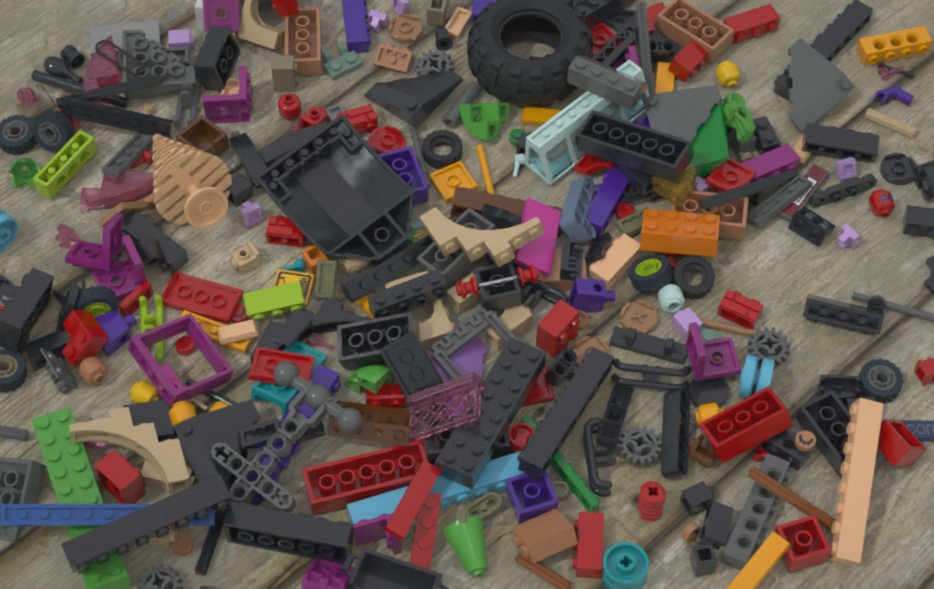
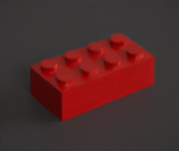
M768 386L699 423L702 434L705 436L704 440L723 464L793 426L786 406Z

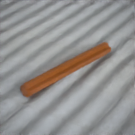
M751 468L748 473L749 478L807 516L815 515L818 523L831 531L832 524L835 521L834 518L758 468Z

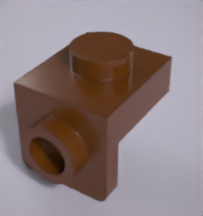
M701 434L691 441L689 457L697 460V463L701 466L711 467L718 457L715 453L701 446L705 438Z

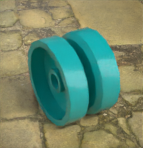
M619 542L609 547L604 554L601 577L607 589H642L646 584L649 560L645 551L640 546L631 542Z

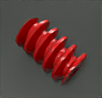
M649 481L640 488L637 509L641 519L646 522H655L663 514L666 492L664 487L658 482Z

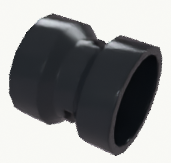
M67 45L60 53V57L65 62H68V65L73 69L81 67L85 61V56L78 52L73 45Z

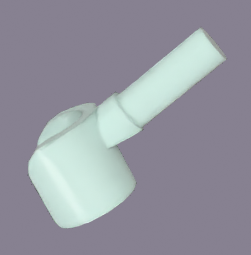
M525 154L515 155L513 178H517L519 165L525 164Z

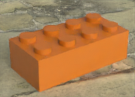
M644 209L640 250L716 257L720 215Z

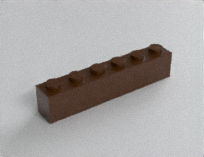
M456 186L450 215L460 217L470 207L482 216V206L488 204L522 217L525 200ZM549 206L562 213L563 208H559L557 206ZM560 222L558 226L557 237H560L563 230L560 226Z

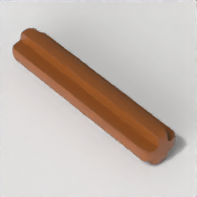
M519 552L516 556V563L557 589H570V581L540 562L533 564L528 557L525 558L522 552Z

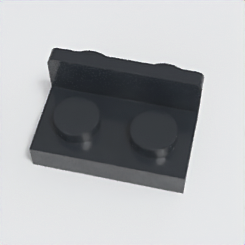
M803 207L795 212L788 226L790 230L817 247L821 246L824 238L832 233L836 227L807 207Z

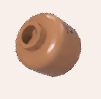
M87 357L80 363L78 372L87 384L96 386L105 381L108 369L99 358Z

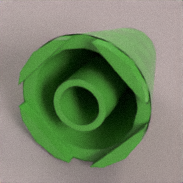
M481 516L468 517L467 521L461 522L458 520L444 527L443 535L467 574L473 575V577L485 574L484 570L488 568L484 526Z

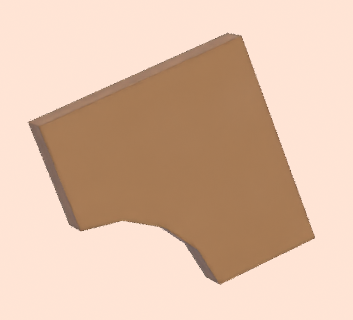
M146 201L121 202L100 218L97 224L99 228L105 227L115 213L123 214V218L133 210L140 214L148 205Z

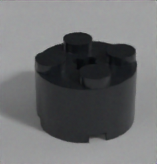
M934 160L915 167L917 177H914V183L917 188L921 187L922 196L925 201L934 199Z

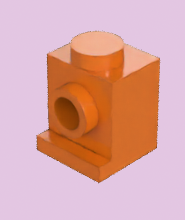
M311 245L301 250L302 259L310 274H315L316 276L317 259H328L315 245Z

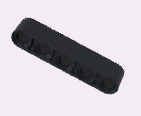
M684 387L665 393L663 399L661 473L667 480L686 475L688 472L690 395Z

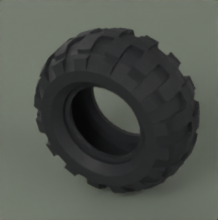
M497 0L496 3L490 2L471 25L467 41L468 65L473 76L477 78L479 85L489 95L494 94L498 101L518 103V108L530 107L531 104H539L540 108L551 106L556 99L563 101L578 88L567 82L568 68L577 56L593 58V36L580 11L574 9L571 2L567 0ZM537 39L546 42L555 51L544 58L528 60L510 54L505 48L518 40Z

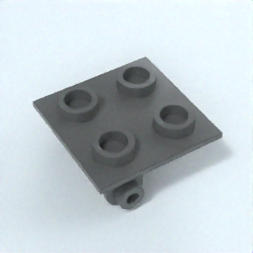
M40 348L47 361L46 370L59 392L67 394L71 387L79 389L75 383L76 377L66 368L68 366L67 362L62 357H56L52 351L48 352Z

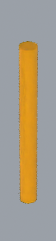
M477 145L476 149L487 193L495 194L483 145Z

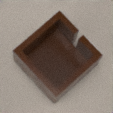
M201 115L176 135L177 142L197 148L205 153L216 155L217 157L230 148L227 133L204 115Z

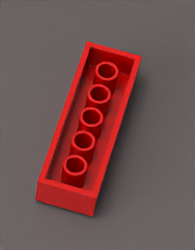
M417 440L409 442L408 446L397 445L302 469L313 516L346 508L347 504L408 486L423 460L428 462L422 441Z

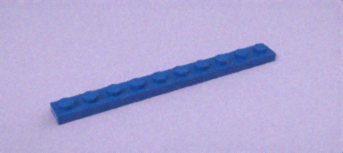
M1 504L0 525L103 526L151 504ZM215 510L208 513V517L203 520L196 521L194 519L189 521L188 526H214Z

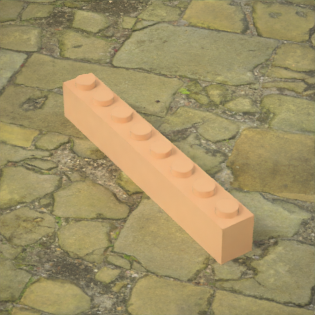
M859 398L850 406L849 414L851 415V421L846 429L848 441L843 449L845 461L840 469L842 481L838 485L839 500L836 502L834 509L836 520L831 528L833 540L829 545L832 550L830 561L851 566L861 563L883 403Z

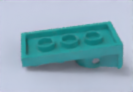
M296 341L289 350H284L285 352L315 356L312 374L319 364L323 366L327 361L326 354L299 341ZM257 381L252 386L251 399L253 402L270 401L282 408V416H284L289 404L300 391L294 387Z

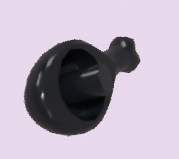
M50 56L44 60V68L49 74L69 78L77 83L83 81L81 76H76L69 70L68 65L63 59Z

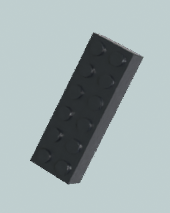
M594 110L591 111L575 135L578 151L675 183L679 181L694 157L692 141Z
M230 501L223 523L227 542L311 559L321 558L343 564L347 554L352 553L354 546L352 525L347 522L329 521L324 517H309L303 513L293 514L283 509H268L262 505L252 506L242 501L237 503Z

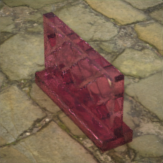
M475 372L407 396L406 403L410 406L409 441L413 442L479 419L481 390L485 389V382ZM473 394L469 400L466 399L468 395ZM456 400L452 406L449 405L451 401ZM463 401H465V406L459 412L457 410L458 407L462 404ZM439 406L435 412L432 411L434 407ZM471 406H473V413L465 415L467 411L471 408ZM448 407L449 410L442 418L440 414ZM422 412L421 415L418 418H416L417 413ZM454 412L457 413V416L452 421L448 422V420L454 414ZM429 413H431L432 416L425 424L423 422L424 419L428 416ZM436 419H440L439 423L431 428ZM420 424L423 425L422 429L418 433H415L416 429L420 426Z

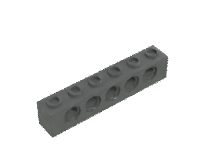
M768 453L760 469L781 484L788 482L792 472L788 470L790 462ZM754 482L721 560V563L740 571L754 555L752 554L754 549H759L763 539L760 537L761 532L767 531L770 523L767 520L769 514L773 515L776 510L777 504L774 503L776 498L780 499V497L757 482ZM754 511H759L762 514H756ZM747 528H753L755 531H749ZM743 544L748 548H741L739 545Z

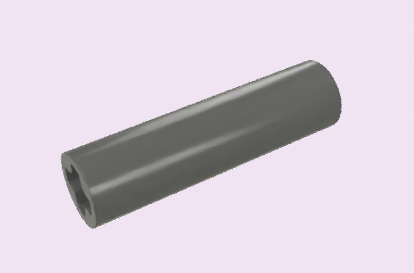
M471 81L442 118L446 126L453 128L460 120L459 104H472L480 94L482 87L477 82Z

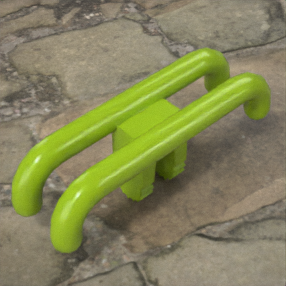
M160 294L154 297L156 318L155 315L148 314L146 297H139L140 334L164 324L163 301ZM164 340L156 343L155 360L158 363L164 360Z

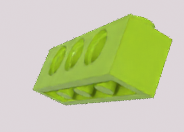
M79 130L32 178L36 192L51 200L98 151L94 137Z

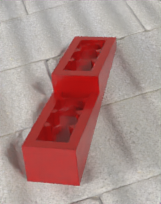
M423 460L403 497L397 504L384 529L385 531L400 540L404 539L441 472L440 469Z

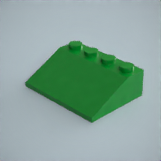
M722 101L719 106H713L710 111L712 116L705 126L700 125L696 131L698 136L693 142L694 157L679 179L689 186L693 184L692 179L696 176L702 178L729 160Z

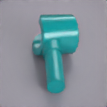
M298 258L295 260L294 265L278 267V269L303 272L305 268L304 260Z

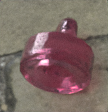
M29 87L21 88L17 92V100L21 105H31L37 101L34 91Z

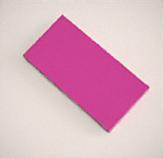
M529 197L525 200L521 224L538 217L545 233L525 244L522 248L517 249L514 263L525 268L533 264L534 268H538L539 274L546 277L550 275L561 215L560 211Z

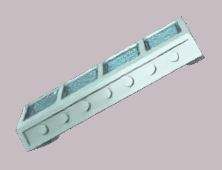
M630 59L616 69L646 82L643 70ZM648 88L632 111L593 93L585 92L526 137L525 165L551 186L571 171L586 154L577 150L575 135L591 111L594 110L633 123L646 112L643 99L650 96Z

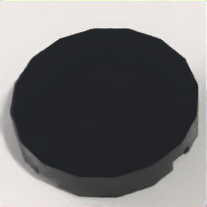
M892 153L882 160L880 174L891 184L906 185L914 180L917 164L911 157H906L905 154Z
M722 378L696 382L693 379L688 389L690 400L697 407L715 402L720 408L725 404L728 397V386Z

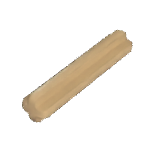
M868 108L865 113L867 119L911 138L916 134V127L874 109Z

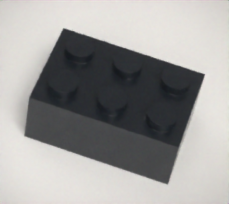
M210 27L199 50L197 59L194 61V70L205 90H224L241 51L230 27Z

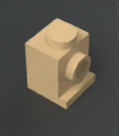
M249 241L247 245L231 253L230 263L234 270L238 269L242 275L261 265L260 254Z

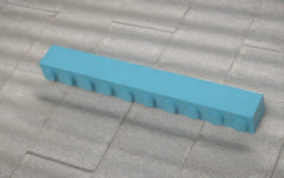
M520 452L489 461L472 490L448 478L439 476L430 492L442 494L439 510L447 509L449 506L457 503H466L470 499L479 498L487 492L505 491V481L507 478L524 474V472L518 470L519 461L517 458ZM549 467L546 470L547 475H549ZM408 486L347 504L352 528L353 524L360 520H370L377 518L381 514L393 513Z

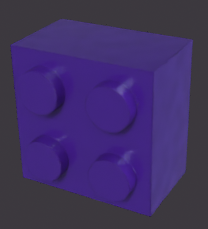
M546 472L540 480L526 473L506 479L505 492L518 524L555 508L558 509L559 502Z

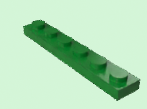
M528 414L522 417L521 423L530 425L536 434L537 421L532 420ZM559 450L550 464L562 480L568 483L570 490L588 512L598 513L600 504L598 496L590 492L585 480L577 476L572 464L564 460L563 454Z

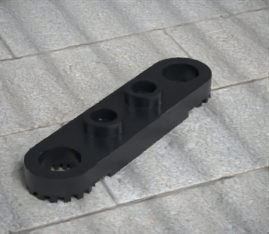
M866 174L865 177H857L827 187L824 191H816V194L810 195L811 197H809L808 202L812 208H818L832 202L836 203L841 199L854 197L861 192L870 190L876 185L877 180L873 174Z

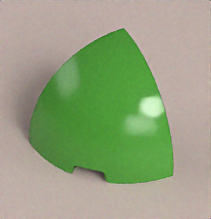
M510 102L459 104L460 115L465 127L473 136L481 140H491L500 134L499 129L501 125L507 122Z
M369 365L354 371L346 378L344 385L360 395L365 388L376 394L383 384H393L396 379L388 366Z

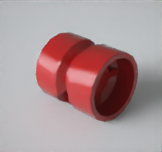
M518 423L510 428L508 434L509 454H514L527 448L530 436H535L534 430L530 425Z

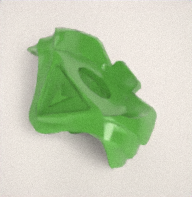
M730 91L722 99V102L725 103L723 107L725 128H735L737 139L748 141L756 129L753 117L746 107L744 98L740 94Z

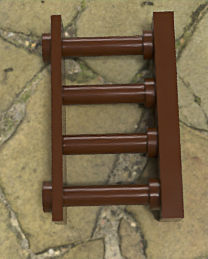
M338 400L336 403L342 408H354L361 413L362 425L354 433L341 431L337 425V418L329 415L328 436L408 446L409 432H414L416 411Z

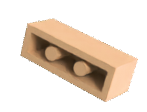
M626 234L616 238L606 252L604 259L593 262L589 267V279L603 280L606 290H609L641 256L640 243Z

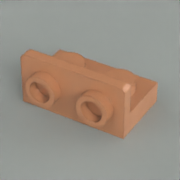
M390 43L379 44L373 64L407 74L411 60H414L415 56L411 52L412 50L401 47V49H398Z

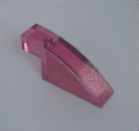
M112 36L105 39L113 43ZM102 43L98 50L116 61L115 48L109 43ZM97 51L92 55L87 65L84 76V91L120 83L117 65L100 55ZM97 99L89 102L101 103V100Z
M124 172L118 179L104 174L101 188L82 187L80 196L82 209H111L121 202H135L147 197L154 190L153 173Z

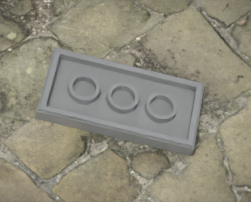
M159 20L89 27L91 58L102 57L95 50L96 44L101 40H108L123 49L122 30H141L145 33V37L148 40L152 41L154 39L161 44ZM104 42L98 46V50L107 56L118 55L119 50L109 43Z

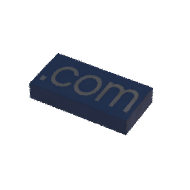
M901 420L919 441H934V420Z

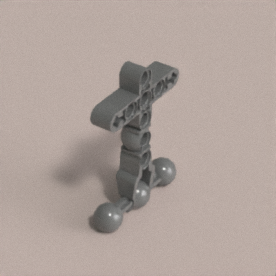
M284 361L276 365L273 376L275 381L282 386H293L300 392L289 404L290 412L283 421L281 429L278 428V432L268 438L267 446H264V450L260 451L251 462L224 443H216L211 449V455L218 464L238 478L229 491L231 498L236 503L242 501L248 504L255 494L258 493L277 509H283L290 513L296 507V500L290 492L270 478V475L277 467V462H281L280 458L290 454L292 443L295 444V440H298L309 428H316L327 412L337 418L338 428L345 433H354L359 430L362 425V416L354 408H342L335 402L336 397H331L327 387L321 384L314 385L313 380L307 382L299 376L298 367L294 363ZM305 401L310 408L317 410L309 419L305 418L304 414L297 412ZM290 426H297L295 432L288 433V428ZM277 442H284L281 449H275ZM225 452L226 455L229 457L228 460L224 458L222 455H219V453ZM270 457L271 462L266 466L262 465V461ZM242 462L240 469H233L235 463ZM252 474H258L256 481L249 482ZM268 486H274L272 493L265 494V489ZM245 490L242 498H236L238 491ZM279 495H280L283 499L288 500L289 503H288L287 505H286V504H283V503L278 499Z

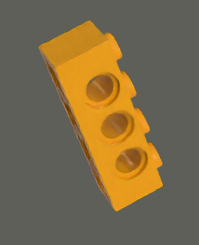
M919 26L858 39L856 52L863 66L873 65L879 62L929 53L932 39L926 27Z

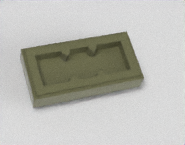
M644 209L616 221L615 226L622 235L626 234L630 237L642 230Z
M317 259L314 298L328 297L334 299L337 261Z

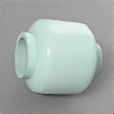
M669 284L658 292V300L664 311L675 313L684 306L685 300L679 286Z

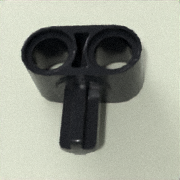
M656 29L652 33L653 40H649L651 63H671L675 58L677 45L673 40L663 39V32Z
M564 349L553 361L544 375L548 384L557 386L565 378L572 380L573 368L577 362V355L573 350Z

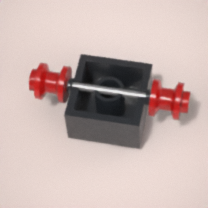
M511 261L500 267L495 264L474 269V277L470 278V282L464 283L462 280H458V284L455 285L456 292L462 299H466L467 294L471 293L474 296H478L481 307L487 311L521 305L522 293L520 286H524L525 281L530 280L533 284L537 283L539 271L537 267L534 268L533 264H530L526 270L517 267V273L515 274Z

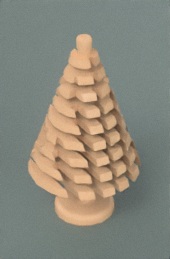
M155 134L152 137L154 204L157 202L156 209L159 214H162L163 218L168 221L174 218L175 224L184 225L189 222V224L196 228L204 229L219 223L228 210L227 198L230 191L226 190L224 193L223 191L232 184L231 174L227 173L229 168L226 163H223L220 158L210 153H205L197 148L160 134Z

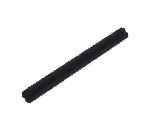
M791 169L700 199L699 206L705 210L790 182L800 174L796 169Z
M242 449L240 455L247 459L248 450ZM233 474L228 482L230 488L238 479ZM228 508L218 513L215 511L214 526L209 528L195 567L197 575L205 576Z

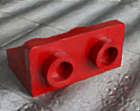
M383 384L376 394L366 389V404L401 409L406 408V396L399 384Z

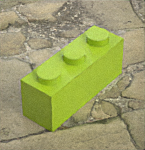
M300 281L243 294L247 316L250 320L262 321L268 316L279 317L285 312L291 311L294 313L298 309L302 310V308L307 307Z

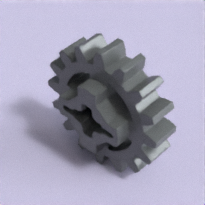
M436 48L435 52L429 49V54L423 52V58L418 57L419 63L416 64L417 76L443 73V69L454 72L453 59H451L450 54L446 55L445 50L439 53L438 48Z
M766 326L764 331L758 328L756 334H751V339L748 340L747 352L757 356L758 364L762 363L764 358L775 360L774 364L776 363L777 366H780L781 362H785L787 356H789L790 342H786L787 336H781V330L775 332V327H773L770 331Z
M636 425L635 430L628 427V433L623 431L622 436L618 440L620 458L626 457L625 463L628 464L631 461L633 462V467L640 464L641 468H643L644 463L651 466L652 460L657 461L658 455L661 454L662 441H659L658 434L653 435V429L647 431V426L640 429Z
M160 564L159 568L152 565L151 571L144 569L146 575H139L141 582L136 583L137 589H159L158 582L162 585L161 589H183L181 584L182 578L177 570L172 571L171 565L166 569L163 564Z

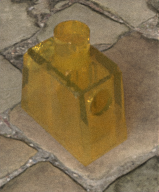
M689 164L677 183L654 176L652 178L653 190L680 208L696 187L694 175L697 173V168L693 164Z

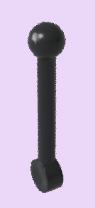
M884 62L878 63V68L881 70L888 69L905 74L909 78L914 76L912 71L907 72L885 65Z

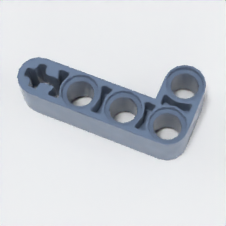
M589 175L571 182L559 221L561 228L570 239L581 240L582 244L596 237L593 225L586 219L595 189V183Z

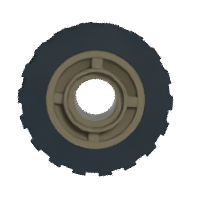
M4 348L0 350V393L13 392L26 381V362L19 352L14 353Z

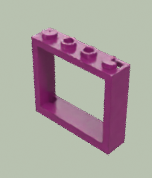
M191 313L130 339L128 351L170 408L179 401H187L230 382L233 373L230 363L224 359L219 348L215 347L210 336L204 332L199 321L197 322ZM186 331L217 374L177 390L147 347Z

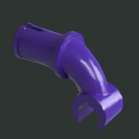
M900 86L878 90L875 94L874 102L876 98L880 97L882 98L880 105H883L888 97H892V99L896 98L909 106L914 95L902 90Z

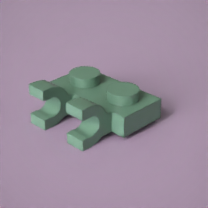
M343 40L337 43L339 48L337 53L340 57L333 59L328 48L322 50L324 55L322 60L325 63L324 70L333 81L363 66V61L354 50L349 52Z

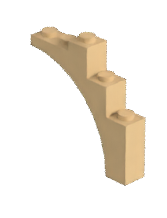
M436 207L419 216L425 230L444 257L462 248L471 262L489 253L498 267L514 259L515 255L513 252L522 248L525 244L545 233L538 217L510 228L477 230L452 222Z
M129 407L109 410L108 418H98L92 421L77 422L69 425L71 443L85 441L111 443L130 449L145 458L157 469L165 481L169 494L177 493L190 487L189 475L179 438L158 442L154 422L133 426Z

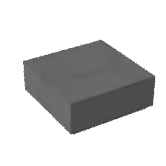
M340 103L325 109L329 122L337 118V113L345 111Z

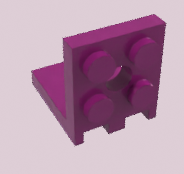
M203 0L204 31H209L210 27H230L231 31L240 30L239 0ZM218 8L226 10L224 18L217 16L216 11Z
M239 66V94L203 96L205 117L214 124L250 122V109H253V99L250 97L253 95V87L251 84V73H247L246 66Z
M115 213L103 228L102 244L78 240L65 256V263L77 267H90L93 270L109 271L110 265L116 263L117 256L122 255L123 214Z
M129 234L122 237L127 259L110 265L109 271L99 269L92 272L96 285L113 289V292L116 293L117 301L126 298L147 280L142 260ZM116 279L121 280L119 284H112Z
M697 322L689 323L685 350L686 352L688 351L689 364L693 368L694 382L741 374V366L732 337L702 341ZM720 356L722 360L717 362L712 357Z
M317 558L305 571L301 589H346L350 577L341 571L343 564ZM353 566L350 567L349 572H353Z

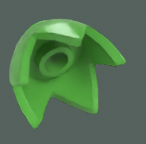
M20 158L11 164L8 172L12 175L14 188L27 184L35 189L32 178L41 169L34 160ZM23 168H28L29 171L26 172V171H23L22 169H23Z

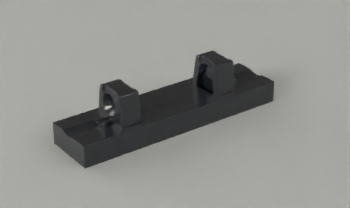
M615 326L609 346L681 365L685 364L688 356V351L686 352L685 350L686 344L675 342V339L668 337L663 339L637 332V329L630 327L625 329Z

